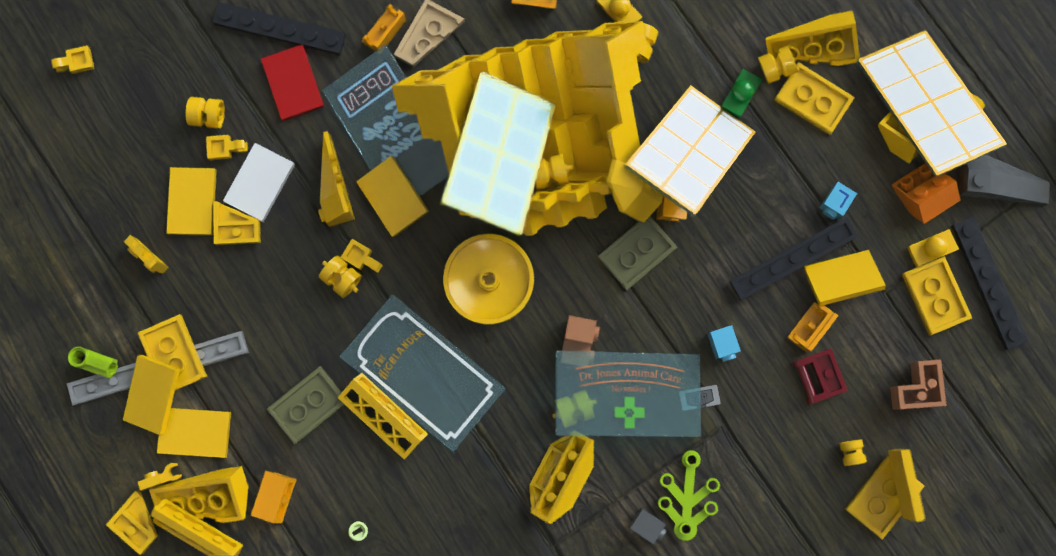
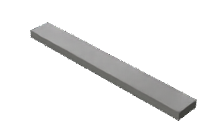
M243 331L194 345L203 367L249 353ZM136 363L118 368L116 374L111 379L97 374L67 383L72 405L82 404L130 389Z

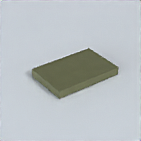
M650 216L644 223L638 222L597 258L627 291L677 249V246Z
M319 366L268 407L267 410L295 445L345 404L338 399V396L342 393L325 370Z

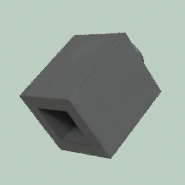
M642 508L639 509L629 525L631 530L653 544L656 540L660 542L666 533L664 529L666 524Z

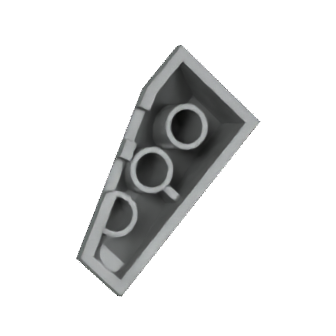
M986 154L960 165V196L1049 204L1050 182Z

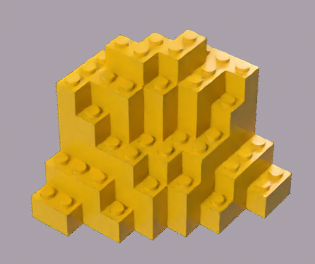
M643 21L604 23L593 30L554 32L544 39H525L513 47H495L482 55H464L438 70H420L392 85L398 112H408L409 115H417L422 138L433 139V141L441 140L450 175L480 73L554 106L540 159L544 158L546 161H549L550 157L563 154L565 164H568V166L572 165L573 169L567 173L569 179L567 184L556 185L552 182L550 187L538 190L534 180L521 233H524L526 236L534 235L545 225L564 227L573 218L578 216L586 217L587 219L597 218L607 208L604 195L612 193V188H609L607 184L612 159L627 163L640 147L630 90L641 82L637 56L647 48ZM458 210L459 215L470 216V218H477L468 213Z

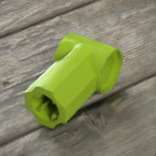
M75 347L68 354V362L73 367L84 369L111 379L118 369V360L86 348Z

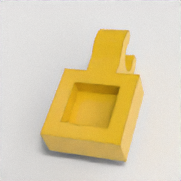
M88 46L65 50L67 57L51 60L53 69H56V72H63L69 69L74 74L94 69L91 51Z
M229 135L206 137L207 159L209 160L232 158L231 152H248V143L244 142V140L231 141Z
M354 239L350 241L340 257L360 270L366 265L379 273L383 266L378 261L369 257L372 253L371 249Z
M178 463L168 464L161 474H158L157 471L145 474V479L138 481L140 491L169 481L179 480L182 477L181 474L176 476L171 474V469L177 467Z

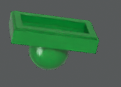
M742 69L721 107L740 118L762 79Z

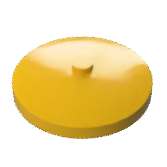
M482 234L465 240L454 249L445 265L443 284L449 302L461 316L475 323L493 325L508 321L523 310L533 291L534 273L529 257L517 243L504 236Z

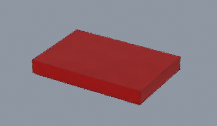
M303 45L261 59L282 121L324 107Z

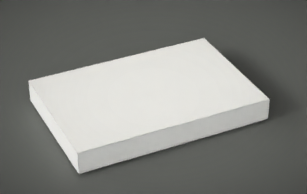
M254 143L223 202L264 222L295 163Z

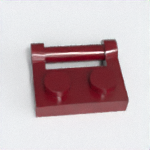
M832 348L792 362L794 369L797 368L808 396L806 398L808 405L848 391ZM809 363L812 364L822 393L817 395L805 366Z

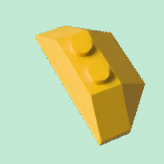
M612 159L607 184L609 188H612L613 198L620 212L644 223L662 203L666 192L632 169L625 162Z
M572 431L569 435L550 444L529 484L532 514L551 524L573 508L594 467V440L576 431Z

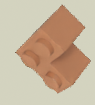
M569 316L560 364L574 367L592 365L594 351H590L591 345L598 340L600 327H596L597 321Z
M941 360L910 363L912 385L890 387L893 410L946 406Z

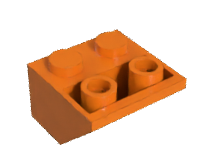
M928 161L892 184V188L909 213L923 224L961 201L956 180L946 173L936 175Z

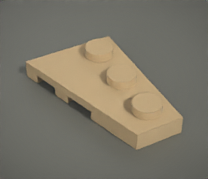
M425 0L395 51L394 56L413 67L416 66L462 25L465 19L430 0Z

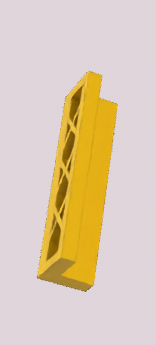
M363 373L355 377L338 396L340 401L404 460L428 435L426 431ZM351 389L359 395V402H352L346 396ZM365 407H372L375 410L376 418L368 417L365 413ZM382 422H388L392 425L393 433H386L382 430ZM398 438H406L412 445L405 451L399 445Z
M167 499L160 502L151 513V516L154 517L152 523L207 556H238L243 547L241 543Z

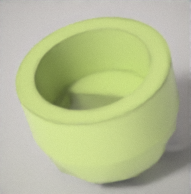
M355 522L348 529L349 537L354 541L364 539L368 533L366 525L362 522ZM361 527L363 531L353 536L352 532Z

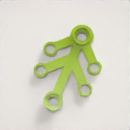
M692 450L684 452L681 458L682 464L686 467L684 494L674 483V478L671 474L665 473L660 477V484L667 487L682 506V517L672 507L671 499L666 496L659 498L658 507L664 510L675 523V535L684 541L694 538L697 533V525L709 515H715L718 511V506L715 502L707 501L703 509L691 518L692 508L709 493L716 492L720 488V483L717 479L709 478L705 485L693 494L695 468L699 466L701 458L696 451ZM690 455H693L696 458L694 464L688 463V457ZM665 476L671 478V482L668 485L663 483ZM710 481L716 482L715 489L709 488ZM663 499L669 501V505L666 508L661 506ZM713 504L715 509L709 513L707 505ZM684 525H689L690 531L688 533L682 532Z

